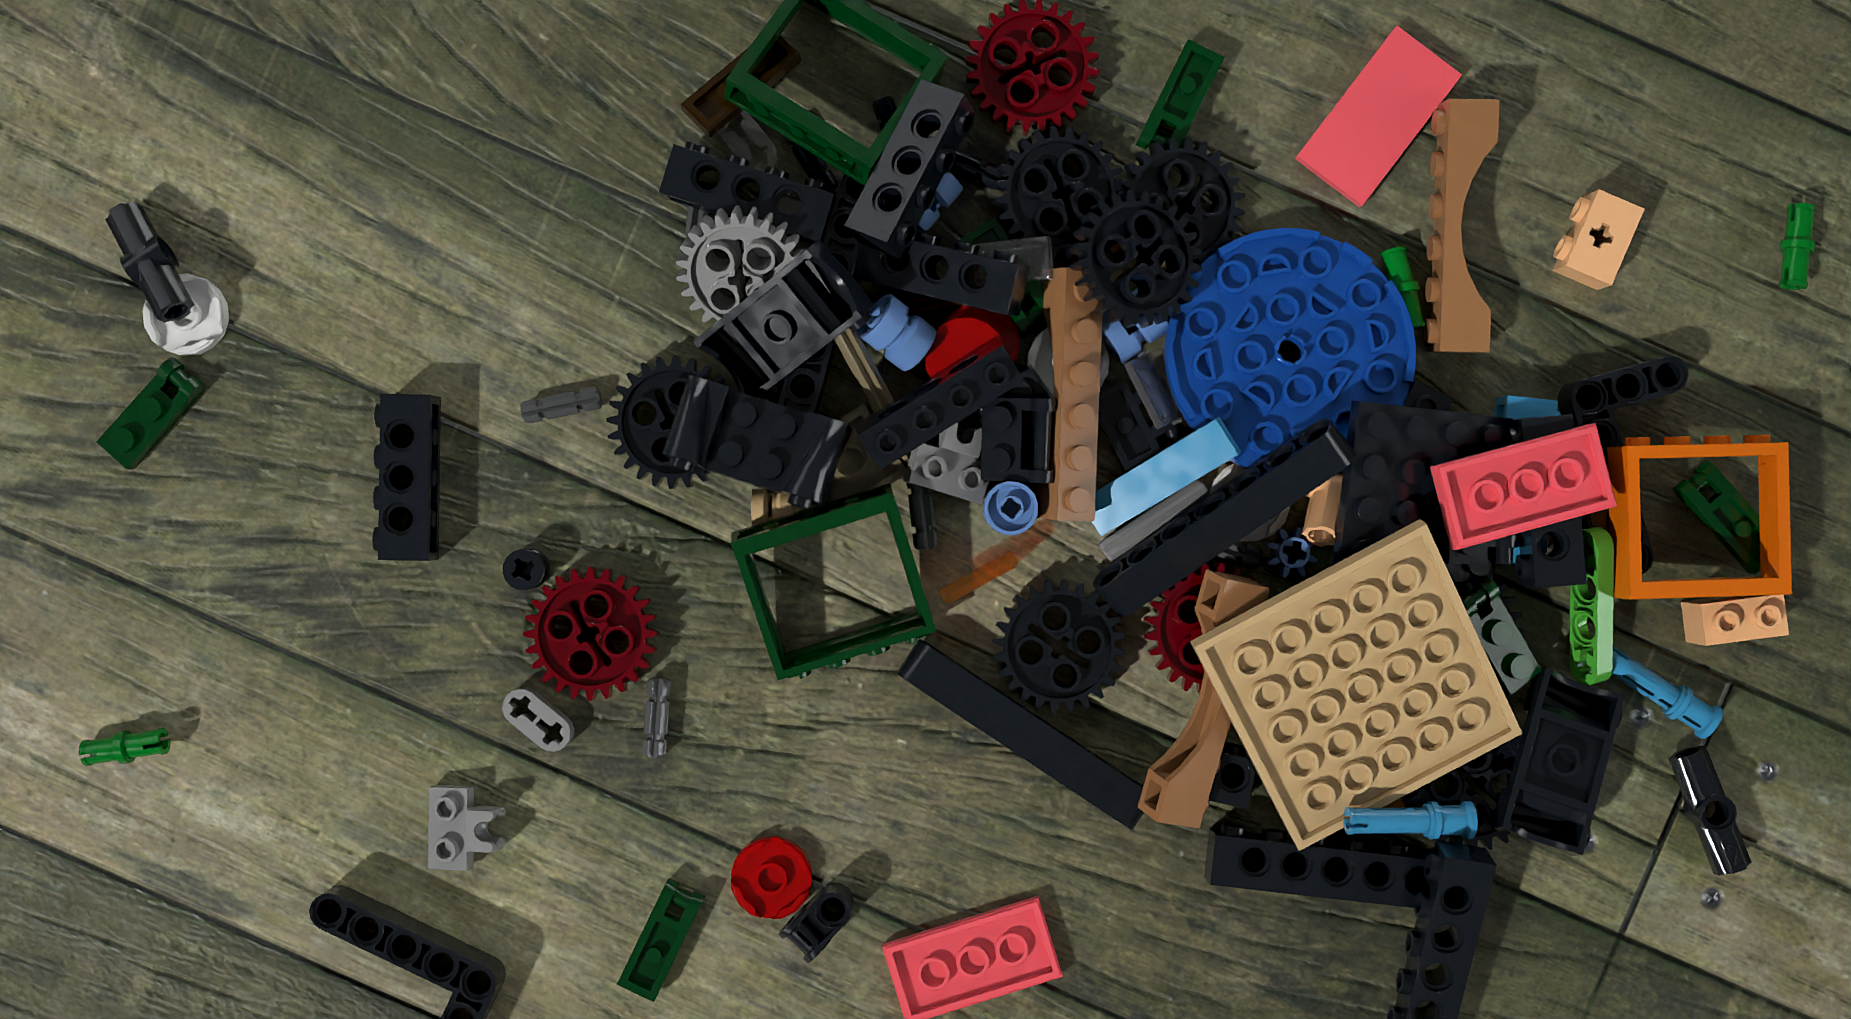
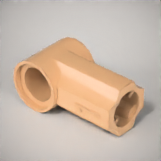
M1343 470L1306 495L1310 497L1302 534L1307 537L1309 543L1323 547L1325 545H1334Z

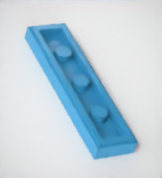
M1215 418L1098 489L1095 498V521H1092L1100 536H1103L1238 456L1241 450L1221 418Z

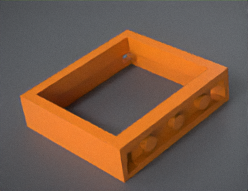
M1731 435L1703 436L1704 444L1691 445V436L1663 437L1664 445H1650V437L1625 438V446L1607 447L1608 473L1617 506L1609 508V534L1614 545L1613 598L1661 599L1792 594L1789 442L1771 443L1770 435H1743V443L1731 444ZM1758 456L1761 576L1642 580L1639 459Z

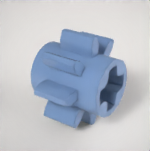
M1295 528L1291 537H1288L1285 530L1278 529L1277 536L1279 539L1275 543H1265L1267 548L1272 549V557L1266 561V564L1280 565L1279 576L1287 577L1290 568H1294L1299 576H1304L1305 569L1303 566L1307 562H1317L1318 560L1310 555V547L1314 546V544L1309 543L1308 540L1304 541L1301 539L1302 528ZM1294 544L1293 549L1299 551V556L1297 559L1290 558L1288 561V555L1282 553L1284 546H1292Z

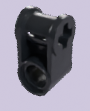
M840 883L826 885L805 907H802L792 916L778 935L782 939L787 937L804 953L803 959L807 963L811 962L849 920L854 904L852 892L848 887ZM828 898H837L842 901L845 910L838 914L830 913L824 907L823 901Z

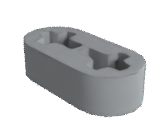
M522 687L506 695L502 705L504 717L540 748L555 752L571 743L575 730L572 721L532 688ZM528 697L531 701L528 708L537 717L533 718L526 712L520 716L517 715L515 710L518 706L514 699L521 700ZM541 720L550 726L556 723L561 724L560 734L564 737L561 741L557 738L550 742L546 738L549 731L540 723Z

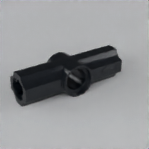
M134 201L126 204L120 203L111 208L109 216L105 220L124 254L120 257V263L130 279L142 289L156 318L166 323L173 320L179 321L189 315L191 308L195 304L176 270L179 267V261L170 246L157 235L143 206Z
M1700 745L1675 752L1668 759L1684 797V814L1695 825L1713 873L1720 876L1734 874L1747 869V866L1752 862L1736 824V806L1732 800L1725 796L1707 747ZM1713 801L1715 803V812L1712 817L1706 819L1704 815L1705 807Z

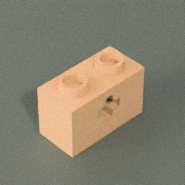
M1600 189L1584 196V198L1580 197L1570 213V220L1574 222L1568 236L1563 235L1554 250L1553 257L1557 261L1552 271L1596 290L1611 286L1645 209ZM1595 231L1594 237L1589 235V233ZM1594 241L1599 242V245L1593 246Z
M1784 595L1725 596L1681 602L1687 643L1709 646L1789 635Z

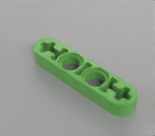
M1591 527L1582 530L1586 580H1588V577L1593 580L1596 588L1595 597L1590 593L1588 584L1570 586V670L1577 682L1588 686L1608 680L1612 675L1614 545L1610 534L1601 527ZM1588 617L1591 618V620L1594 623L1596 631L1595 636H1593L1588 629Z

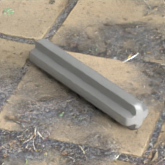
M1200 479L1195 480L1102 540L1099 544L1100 549L1107 559L1115 560L1209 496L1208 489Z

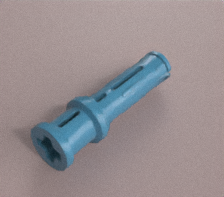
M1613 645V676L1661 706L1664 715L1670 720L1677 718L1694 729V734L1700 739L1707 738L1715 731L1724 714V710L1721 707L1708 705L1694 696L1693 690L1688 686H1676Z
M1428 801L1421 808L1346 807L1344 815L1350 818H1343L1344 829L1348 835L1423 833L1429 839H1438L1440 835H1462L1464 839H1473L1476 835L1478 824L1477 812L1471 801H1463L1460 805H1439L1436 801Z

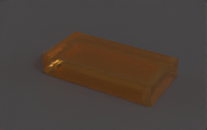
M1009 550L939 588L938 591L944 602L949 604L1017 567L1018 562L1012 551Z

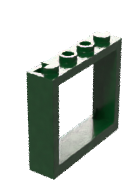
M784 0L728 75L724 98L865 186L920 80L923 79L936 84L942 75L948 56L943 54L933 43L922 41L908 32L898 21L887 19L871 9L870 5L864 0ZM805 1L921 72L870 148L865 147L752 76L754 70Z
M890 483L828 502L827 508L815 506L812 507V510L798 511L734 531L731 534V546L777 680L796 676L802 679L811 674V670L826 665L828 668L841 667L849 663L852 657L865 653L868 656H876L888 651L891 645L906 641L908 644L918 643V638L936 631L934 619ZM886 512L917 612L785 652L752 553Z

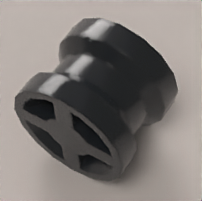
M519 549L506 557L502 573L505 581L511 587L517 590H529L537 588L547 581L550 574V564L547 557L536 549Z

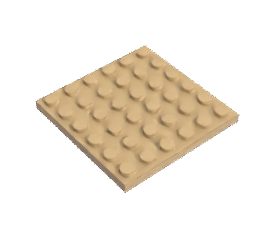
M1421 519L1190 641L1293 843L1299 851L1344 828L1343 818H1350L1344 815L1346 807L1382 808L1523 734L1430 530Z

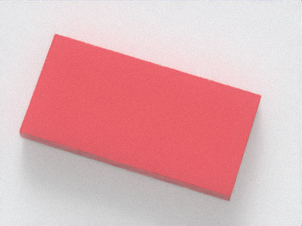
M1396 25L1294 159L1360 208L1462 74Z
M1596 423L1586 424L1430 466L1451 550L1466 548L1617 506Z
M1038 895L882 944L904 1019H929L1063 977Z

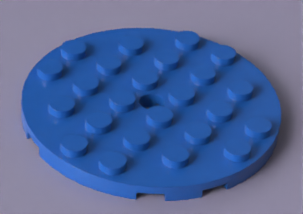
M1301 228L1267 229L1237 238L1222 246L1200 265L1202 266V271L1191 275L1199 283L1197 288L1187 291L1192 298L1191 302L1180 305L1182 312L1171 317L1169 316L1168 328L1164 341L1166 376L1171 393L1182 416L1193 431L1220 417L1241 450V453L1230 461L1248 469L1305 428L1321 419L1329 418L1347 440L1352 401L1403 406L1410 383L1414 379L1416 342L1410 314L1392 280L1388 281L1383 273L1372 263L1374 260L1346 241L1341 243L1320 235V232ZM1285 341L1295 343L1300 350L1299 360L1291 363L1285 361L1280 354L1278 355L1280 343Z

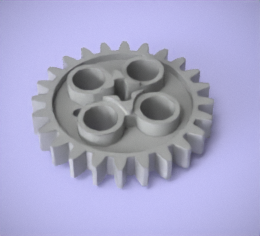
M736 205L731 213V217H728L727 213L720 208L715 215V221L708 215H705L700 222L701 228L696 225L691 228L688 233L690 239L685 238L680 247L684 253L680 254L676 264L683 269L680 270L676 279L677 281L687 283L681 295L685 297L694 296L695 298L689 309L691 311L699 308L705 310L701 320L703 323L712 317L718 321L745 299V292L747 296L752 294L805 250L795 249L800 238L799 234L789 237L784 234L788 226L786 221L775 227L772 225L773 213L770 212L764 220L758 219L756 207L751 209L748 216H743L739 205ZM737 239H740V240L743 241V245H744V252H743V254H742V251H741V247H740L739 241H738ZM753 248H763L768 251L771 257H760ZM713 249L725 251L729 259L717 257ZM742 261H743V265H742L743 270H742V269H738ZM746 276H750V278H749V280H748V282H747V284H746V282H745ZM719 288L731 290L735 297L723 295Z

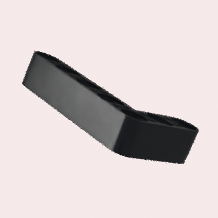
M1664 356L1572 381L1560 389L1557 397L1558 407L1561 415L1573 414L1574 428L1596 423L1608 469L1607 447L1623 446L1613 410L1681 390L1688 381V368L1680 358ZM1659 366H1662L1668 374V380L1664 386L1656 378ZM1620 377L1624 378L1628 384L1629 390L1625 397H1622L1616 390V383ZM1580 388H1583L1589 395V403L1585 409L1581 408L1576 401V394ZM1608 508V509H1605V510H1603V511H1604V515H1605V518H1606L1607 526H1608V529H1609V508ZM1641 511L1642 574H1644L1652 567L1654 555Z
M334 886L316 897L311 903L309 909L310 919L319 929L453 992L441 1019H459L457 1008H465L470 1011L473 1019H487L506 976L505 967L498 958L347 886ZM328 899H333L339 903L341 916H335L330 913L327 905ZM365 917H371L377 922L379 927L378 934L370 933L366 929L364 924ZM402 935H409L414 939L416 951H408L403 947L401 943ZM443 952L451 956L454 964L453 969H447L440 965L438 953ZM481 970L486 972L491 978V986L485 987L477 983L475 971Z

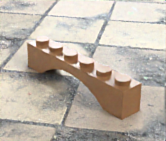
M1448 99L1440 103L1438 110H1434L1432 115L1431 130L1433 135H1437V150L1432 153L1430 159V175L1435 177V194L1430 195L1428 204L1429 218L1434 219L1433 235L1429 236L1427 242V258L1432 260V277L1427 278L1425 285L1426 301L1431 302L1430 319L1425 320L1426 326L1424 327V341L1429 343V352H1490L1491 309L1479 295L1469 275L1462 247L1461 224L1464 202L1472 179L1484 158L1498 143L1499 99Z
M1070 267L1045 270L1043 313L1052 345L1054 399H1056V412H1053L1051 424L1050 470H1054V483H1037L1036 500L1038 503V515L1036 518L1056 521H1095L1103 312L1095 313V308L1098 304L1096 298L1084 302L1083 298L1089 289L1087 285L1075 286L1074 283L1083 275L1081 271L1072 270Z
M1206 569L1195 606L1202 635L1267 601L1270 588L1249 578ZM1205 670L1200 695L1192 716L1178 739L1160 759L1149 767L1138 808L1159 823L1200 829L1203 815L1209 806L1210 791L1215 775L1220 769V757L1226 737L1231 731L1232 722Z

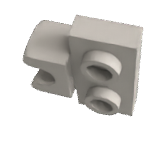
M957 422L933 437L930 445L922 444L911 451L903 482L970 502L983 503L989 480H981V461L975 459L979 458L981 451L982 428L967 427L964 429L961 439L958 440L956 436Z
M430 786L428 869L467 871L473 868L474 852L490 853L502 849L506 843L505 839L500 836L491 835L487 829V824L496 817H503L506 814L505 808L501 806L480 805L474 807V786Z

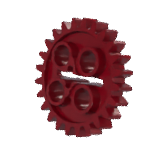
M1020 0L1017 12H1013L1008 4H1004V17L1002 19L992 12L989 14L988 20L991 29L982 25L977 27V33L983 41L970 40L969 48L978 54L966 57V65L976 69L966 74V82L978 83L971 91V98L984 97L979 111L983 113L992 108L994 110L993 124L999 122L1003 117L1008 119V132L1014 128L1016 123L1022 124L1023 136H1027L1031 125H1036L1037 129L1044 135L1046 123L1051 122L1058 131L1062 126L1061 116H1064L1071 122L1075 120L1076 113L1073 106L1084 110L1087 107L1088 102L1081 93L1087 95L1094 94L1096 87L1086 81L1098 78L1099 75L1098 69L1088 66L1096 62L1099 57L1098 52H1087L1086 50L1093 44L1094 37L1087 36L1081 38L1080 35L1085 27L1084 21L1072 26L1070 21L1073 11L1069 10L1062 17L1058 16V3L1056 2L1053 3L1049 11L1043 10L1042 0H1037L1034 9L1029 10L1025 0ZM1044 32L1051 36L1053 45L1049 48H1038L1034 45L1031 38L1036 33ZM1008 49L1014 53L1016 60L1011 65H1001L994 59V54L998 50ZM1059 51L1066 53V56L1063 58H1055L1044 62ZM1030 60L1033 65L1042 63L1037 75H1034L1031 70L1022 72L1025 69L1026 61ZM1056 69L1064 70L1070 77V83L1065 86H1056L1049 80L1048 74ZM1022 72L1021 74L1015 76L1005 84H1000L998 82V80L1002 77H1008ZM1024 86L1030 89L1033 98L1027 103H1018L1011 97L1010 92L1015 87Z
M1207 563L1199 568V574L1195 575L1192 572L1185 579L1173 585L1170 590L1167 589L1161 594L1163 596L1161 602L1155 600L1148 602L1157 612L1156 615L1144 616L1143 619L1154 625V630L1143 634L1144 638L1155 640L1156 642L1154 646L1147 650V653L1149 655L1161 654L1162 656L1155 667L1158 670L1170 667L1171 670L1168 673L1167 680L1171 683L1182 676L1181 689L1184 691H1188L1195 682L1199 695L1204 668L1199 659L1192 663L1186 662L1183 658V648L1188 642L1202 635L1201 626L1197 615L1192 621L1183 622L1179 618L1178 608L1183 601L1188 599L1194 600L1195 603L1197 602L1206 569L1210 570ZM1217 563L1214 571L1225 573L1224 563ZM1234 567L1229 574L1240 576L1241 569ZM1249 575L1248 577H1246L1255 581V577Z
M588 567L585 578H583L578 568L572 569L570 573L571 582L563 575H557L555 581L558 589L544 585L542 591L547 599L536 598L531 601L539 610L538 614H528L525 616L526 620L535 624L534 629L523 632V636L533 638L535 644L525 649V652L530 654L538 653L539 659L532 664V669L545 666L547 671L542 681L546 682L554 677L558 679L555 688L557 693L564 690L567 686H571L570 693L572 699L577 698L583 689L586 691L588 701L596 698L598 689L601 690L605 699L612 697V685H615L620 692L628 690L625 678L627 677L634 682H638L641 676L636 667L648 669L652 664L644 657V654L655 653L658 649L648 643V638L660 634V631L648 628V622L653 621L658 616L653 613L645 614L643 610L649 605L651 599L647 598L638 601L636 596L641 586L636 585L626 589L627 575H621L615 582L612 581L613 574L610 568L605 569L600 578H598L595 567ZM595 594L604 596L608 601V611L603 617L597 616L591 611L590 601ZM573 601L578 602L585 622L582 620L581 616L576 611H574L572 607ZM559 615L567 616L572 622V632L568 637H563L556 632L555 620ZM587 625L599 628L600 633L595 636L596 641L594 639L587 641L584 638L583 634L588 631ZM615 630H621L628 635L629 646L625 652H619L611 645L610 637ZM599 646L610 657L612 661L610 666L606 665L603 661ZM580 650L588 652L593 658V667L590 672H583L576 666L575 657Z

